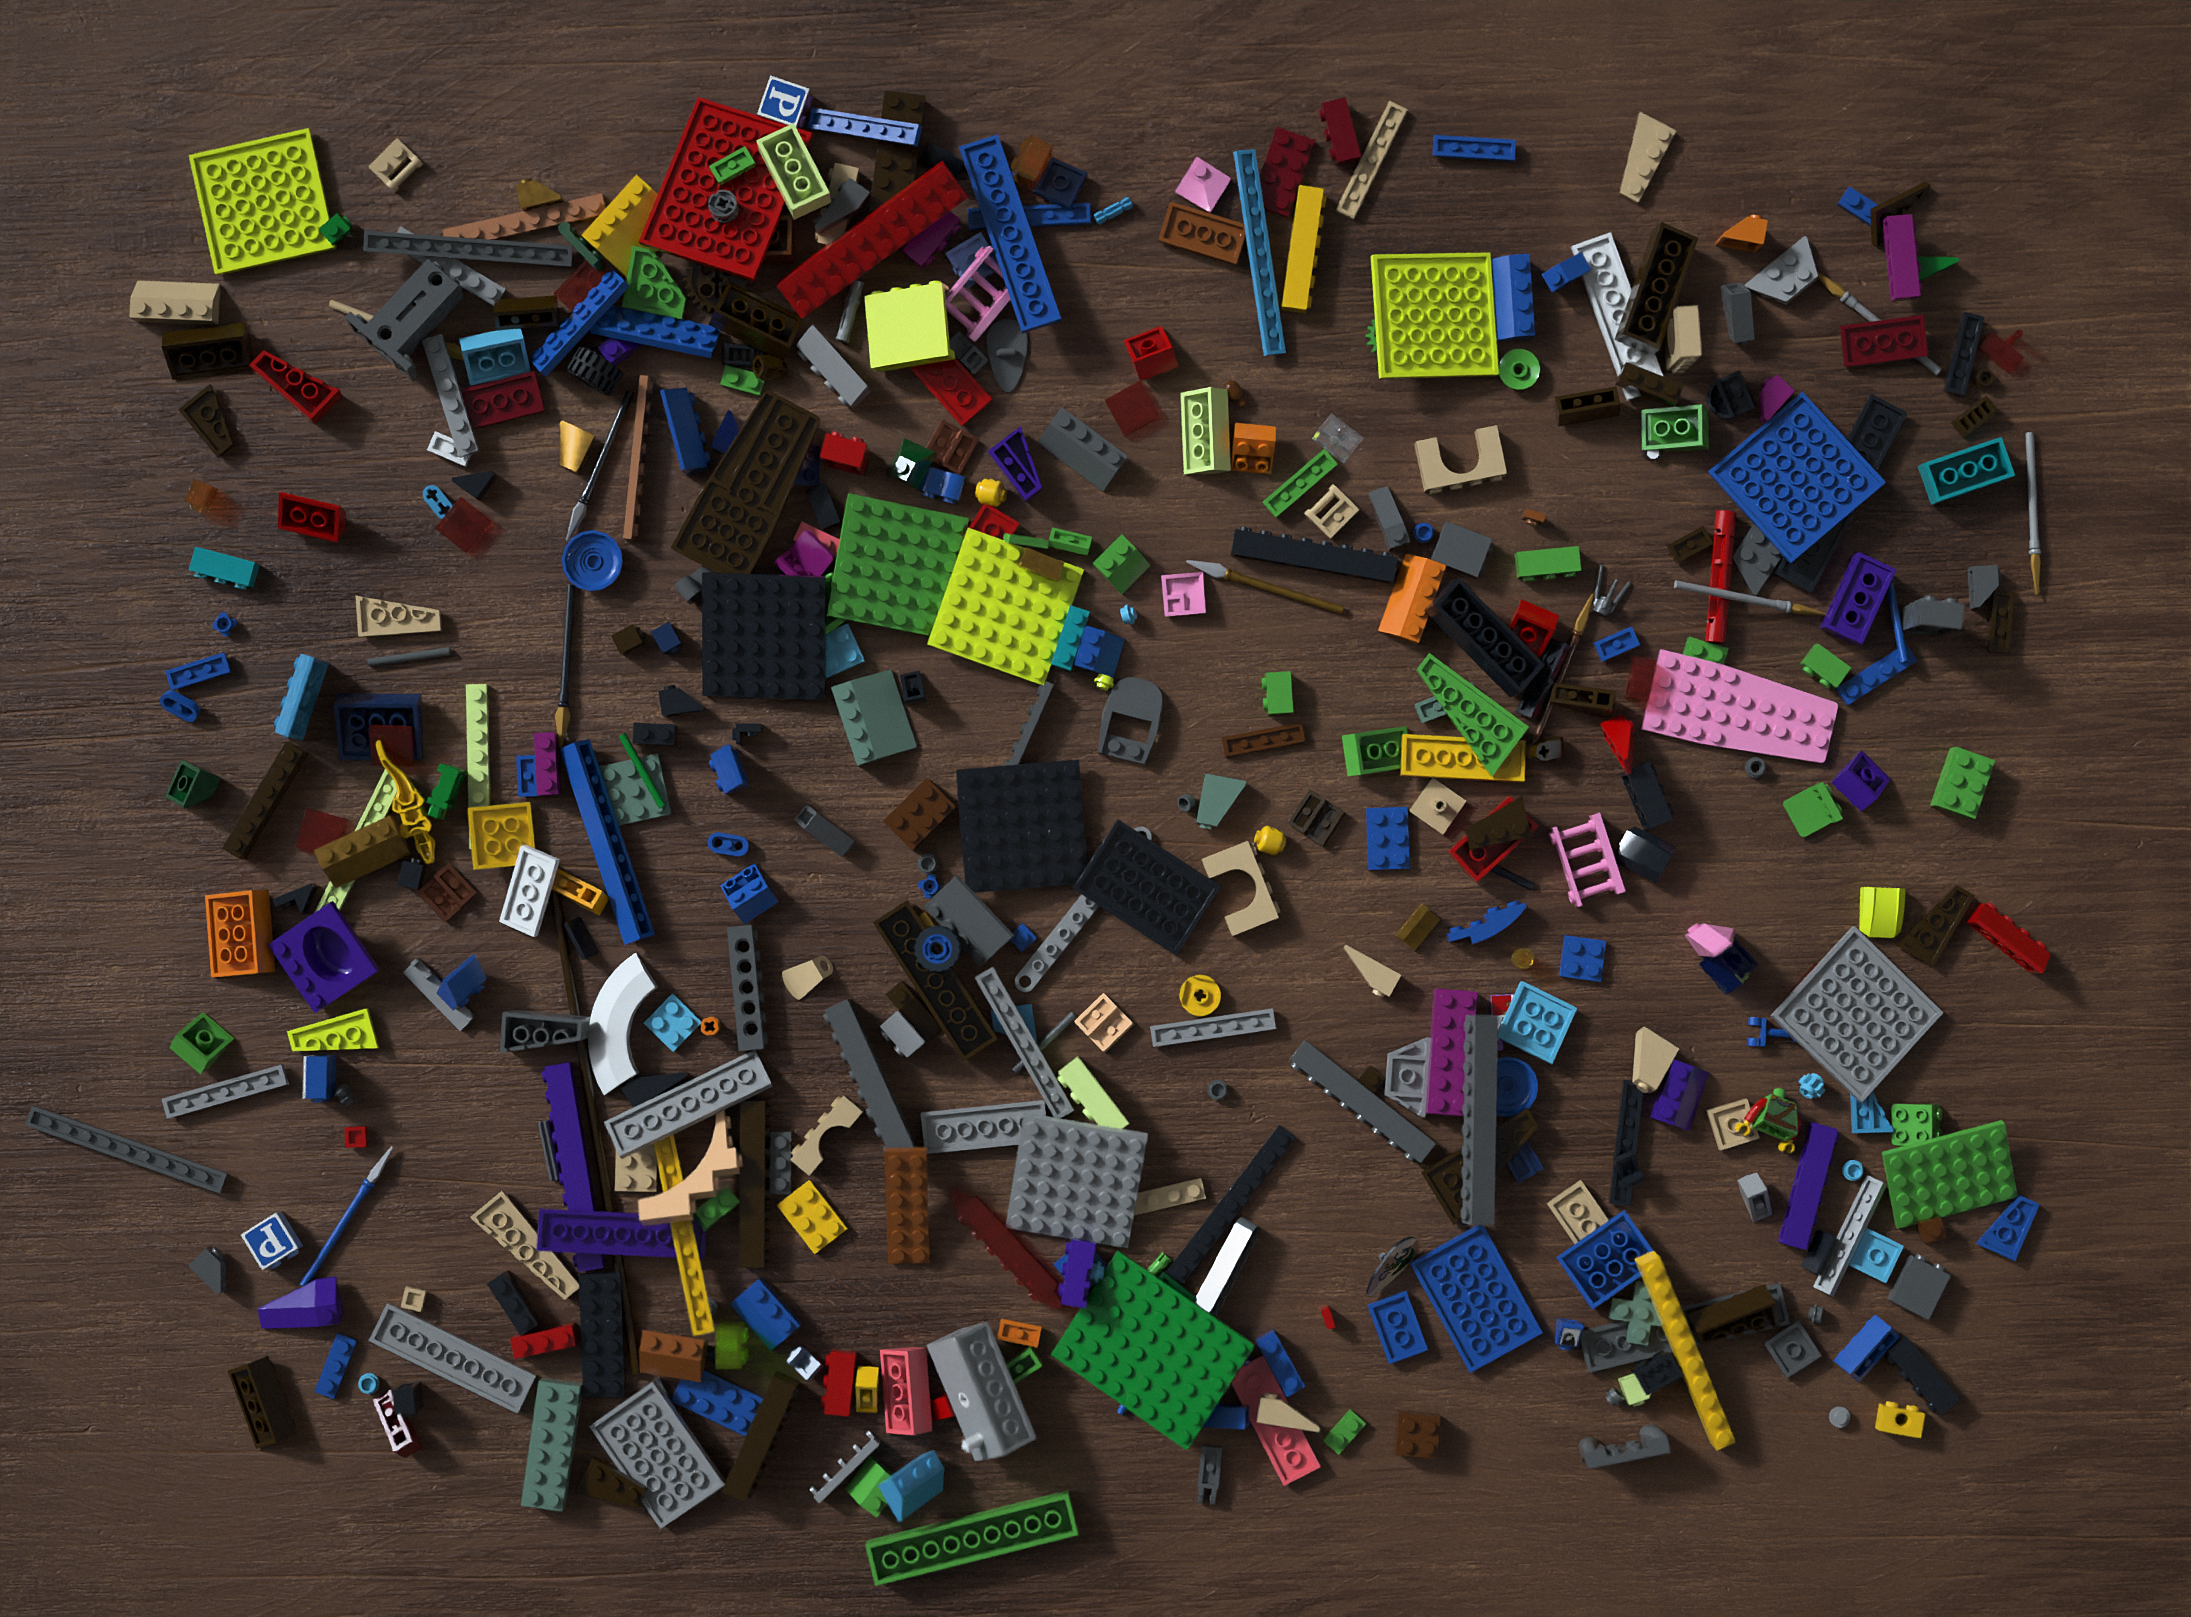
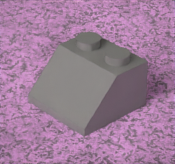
M899 1010L880 1026L883 1029L880 1033L887 1041L891 1039L896 1044L894 1049L901 1057L904 1055L909 1057L926 1042L925 1038Z

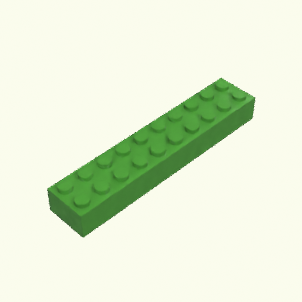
M1069 1490L870 1539L866 1541L865 1546L876 1586L1078 1535V1527Z

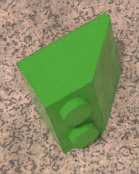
M1122 534L1093 562V567L1121 595L1151 566Z
M202 1012L175 1036L170 1049L199 1074H202L220 1057L234 1038Z
M870 1455L845 1490L860 1506L877 1518L888 1503L878 1485L894 1473Z

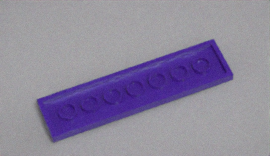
M539 1209L536 1251L677 1257L670 1223L643 1226L639 1213ZM693 1218L691 1221L699 1259H704L706 1231L704 1232Z

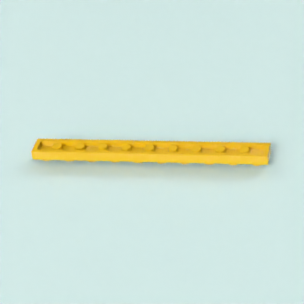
M674 1135L653 1144L663 1193L683 1182ZM692 1221L670 1223L693 1336L714 1332Z

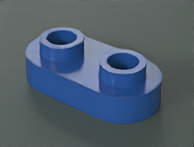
M168 690L160 697V704L166 711L185 721L192 722L201 713L200 707L196 702L175 691Z
M716 832L708 838V847L715 853L744 856L749 850V842L742 836ZM717 839L722 840L720 847H717L715 844ZM738 842H741L743 845L741 850H737L735 847Z

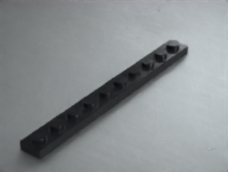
M1281 1125L1277 1126L1166 1270L1169 1275L1183 1285L1296 1138Z

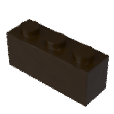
M557 295L495 300L493 315L496 330L558 326L560 310Z
M1628 362L1622 366L1615 383L1616 386L1670 407L1677 404L1684 386L1682 383Z
M1617 387L1555 397V414L1558 427L1619 416L1620 400Z

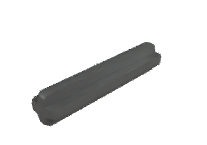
M540 1121L538 1127L550 1181L560 1180V1168L556 1161V1149L550 1121Z

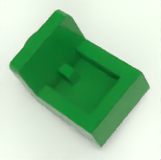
M337 213L319 228V231L333 246L348 233L350 235L354 233L350 228L353 226L346 216L341 218Z

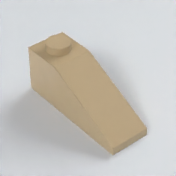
M1345 945L1343 949L1367 984L1374 989L1372 993L1381 998L1384 995L1390 997L1401 975Z
M1265 1392V1395H1260L1256 1417L1257 1423L1319 1432L1320 1427L1317 1423L1283 1399L1278 1398L1277 1394Z

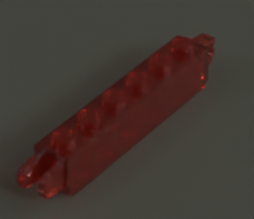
M959 1188L954 1190L949 1198L957 1208L956 1212L958 1215L956 1218L964 1226L968 1224L972 1228L970 1233L978 1241L982 1239L985 1242L986 1246L984 1248L992 1256L995 1254L1000 1259L998 1263L1004 1270H1011L1015 1275L1013 1279L1019 1286L1024 1284L1029 1290L1027 1294L1034 1302L1037 1300L1040 1303L1045 1301L1055 1310L1060 1308L1061 1299L1054 1291L1056 1289V1280L1013 1233L1008 1228H1005L1006 1226L978 1196L969 1197Z

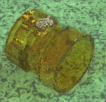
M1519 948L1512 953L1511 962L1517 968L1526 969L1533 964L1534 955L1529 949Z

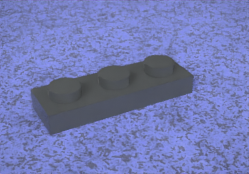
M792 1131L770 1132V1194H791L792 1161L790 1159L792 1158Z

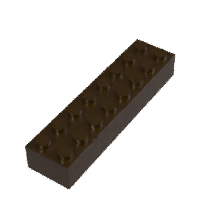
M906 900L873 922L963 1062L999 1039L953 967L941 972L929 971V969H925L917 961L914 949L916 939L927 928L909 900ZM934 943L932 947L933 952L941 954L942 950L937 943Z

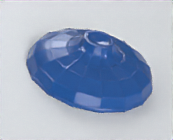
M595 530L581 532L571 538L565 546L562 555L563 571L568 580L578 588L588 591L602 590L611 585L619 576L623 564L621 549L616 541L606 533Z
M1503 1057L1497 1059L1496 1115L1512 1117L1531 1107L1537 1097L1538 1082L1536 1074L1527 1063L1518 1058Z

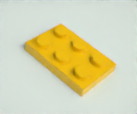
M808 1180L777 1205L814 1254L848 1229L811 1180Z

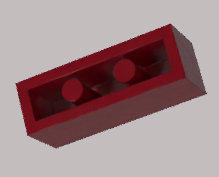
M1346 97L1322 103L1318 114L1320 122L1325 124L1326 129L1323 130L1325 141L1329 142L1331 149L1328 150L1331 162L1334 161L1337 167L1360 161L1361 153Z

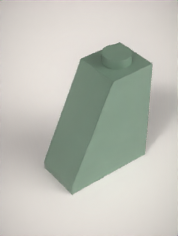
M1205 774L1196 823L1200 824V828L1212 830V826L1216 827L1246 785V781Z

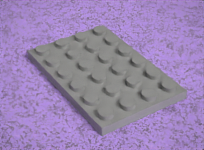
M656 1380L589 1426L618 1469L648 1487L641 1502L660 1529L723 1487L726 1483V1480Z

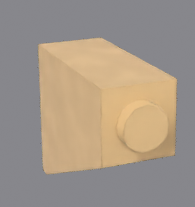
M1645 1026L1638 1030L1635 1039L1632 1083L1637 1085V1088L1644 1093L1650 1094L1657 1090L1679 1048Z

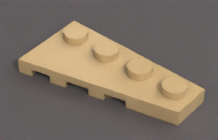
M1642 112L1639 113L1619 195L1638 204L1676 130Z
M356 596L358 637L442 631L440 610Z

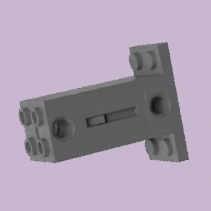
M429 259L420 266L368 323L359 314L355 316L352 312H349L345 316L350 328L412 382L415 381L418 374L415 370L417 367L409 356L422 344V340L426 339L464 299L463 289L459 285L460 282L451 274L447 276L443 272L444 268L436 261L432 263Z

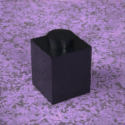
M410 858L409 861H403L397 885L420 890L423 885L427 865H422V860Z

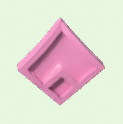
M1196 157L1175 193L1210 213L1231 178Z
M1204 572L1161 575L1165 617L1206 613Z

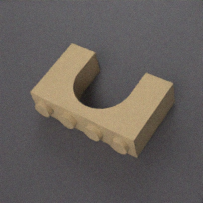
M1698 306L1677 307L1673 311L1674 318L1670 319L1664 336L1666 371H1672V374L1685 373V370L1702 356Z
M1497 425L1480 428L1475 431L1479 461L1475 469L1464 474L1454 473L1444 466L1439 452L1437 437L1416 441L1414 445L1424 492L1429 491L1430 494L1442 492L1443 488L1450 487V490L1462 488L1463 484L1470 483V486H1477L1482 484L1483 480L1490 479V482L1503 480L1502 477L1507 474Z
M1248 841L1201 859L1208 878L1230 870H1242L1248 873L1255 882L1256 895L1253 902L1247 908L1224 917L1232 936L1279 918L1277 913H1280L1277 902H1272L1270 894L1273 893L1269 882L1265 883L1262 877L1265 874L1261 862L1257 864L1254 856L1257 855L1254 844L1249 845Z

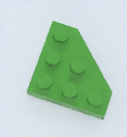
M632 246L626 280L629 287L624 292L622 307L683 319L687 298L655 250Z

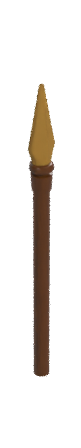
M1591 594L1576 620L1575 629L1572 630L1568 643L1571 648L1554 683L1562 684L1576 647L1580 643V638L1583 637L1582 632L1587 626L1594 594ZM1552 689L1531 743L1540 741L1554 706V704L1550 703Z

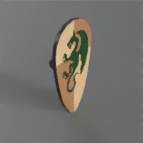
M1406 1237L1397 1242L1387 1254L1381 1253L1379 1255V1259L1382 1262L1367 1286L1366 1293L1369 1296L1386 1287L1410 1264L1409 1262L1414 1260L1420 1248V1242L1415 1237Z

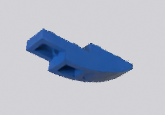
M1519 900L1507 903L1508 907L1500 909L1499 906L1487 909L1488 913L1483 914L1485 923H1482L1481 919L1471 922V927L1463 929L1462 925L1450 928L1451 932L1446 934L1448 942L1465 937L1469 938L1470 944L1483 941L1510 925L1523 912L1526 904H1520Z

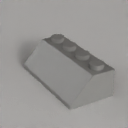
M812 325L796 344L799 349L797 354L804 362L807 359L813 365L810 367L818 377L822 375L826 379L824 384L831 392L835 390L840 395L838 399L845 407L849 405L853 409L870 394V390L865 382Z

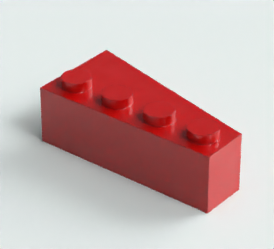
M264 350L250 364L253 372L313 425L342 397L339 389L324 383V381L305 373V371L288 364Z

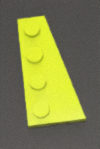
M368 1008L287 1031L292 1051L379 1048Z

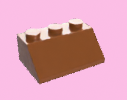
M643 1330L639 1350L640 1372L702 1382L709 1341Z

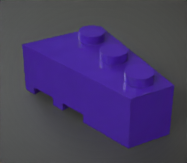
M1020 426L992 447L988 454L1025 503H1027L1042 491V486Z
M1071 1238V1243L1066 1242L1065 1255H1068V1261L1063 1263L1061 1275L1065 1276L1064 1284L1060 1283L1058 1296H1062L1061 1304L1086 1308L1096 1246L1095 1241Z

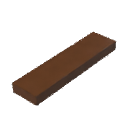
M1303 722L1222 737L1225 758L1306 743Z

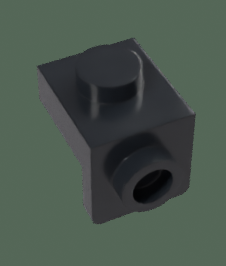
M1632 1150L1613 1158L1619 1177L1626 1187L1635 1186L1645 1180Z

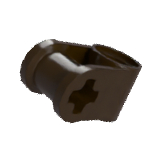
M1563 736L1547 738L1543 741L1528 744L1525 749L1527 759L1530 761H1547L1565 758L1566 752Z

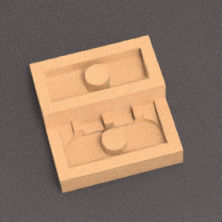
M1104 993L1074 1021L1104 1053L1134 1025Z

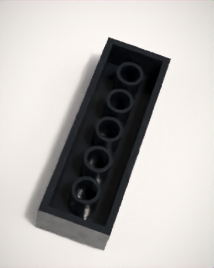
M1460 577L1449 582L1424 610L1510 698L1520 694L1545 665Z

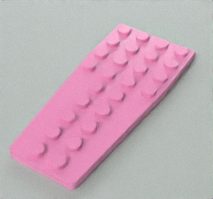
M1661 649L1641 730L1702 745L1822 763L1826 760L1838 704L1723 664Z

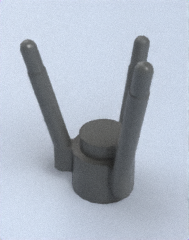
M1600 565L1595 595L1591 605L1594 606L1593 611L1608 617L1609 613H1613L1615 606L1623 597L1631 582H1627L1613 601L1611 597L1619 582L1618 579H1615L1607 597L1601 596L1599 599L1604 567Z

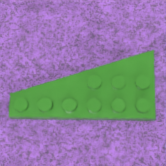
M1429 653L1416 671L1492 777L1529 726Z

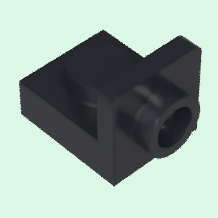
M736 723V728L732 729V740H736L737 745H742V733H745V736H758L759 732H763V724Z

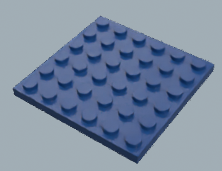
M1803 392L1708 471L1713 480L1790 564L1886 483Z

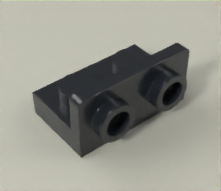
M1660 1351L1653 1355L1654 1359L1648 1362L1645 1360L1641 1361L1632 1370L1646 1396L1683 1376L1670 1352Z

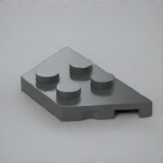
M1753 524L1734 552L1732 562L1738 568L1743 581L1745 580L1751 595L1756 596L1783 555Z

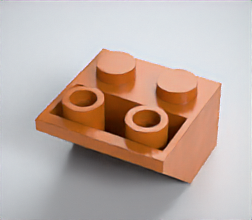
M1235 423L1231 471L1271 474L1276 427Z

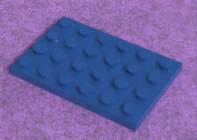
M1476 1225L1409 1262L1470 1373L1543 1333L1484 1225Z

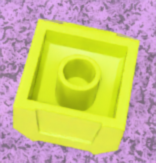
M1860 887L1859 930L1868 937L1895 938L1902 929L1906 889Z

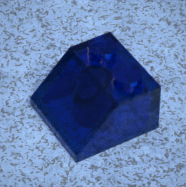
M1733 937L1732 944L1716 956H1705L1699 963L1703 971L1709 975L1725 995L1742 985L1759 965L1735 937Z

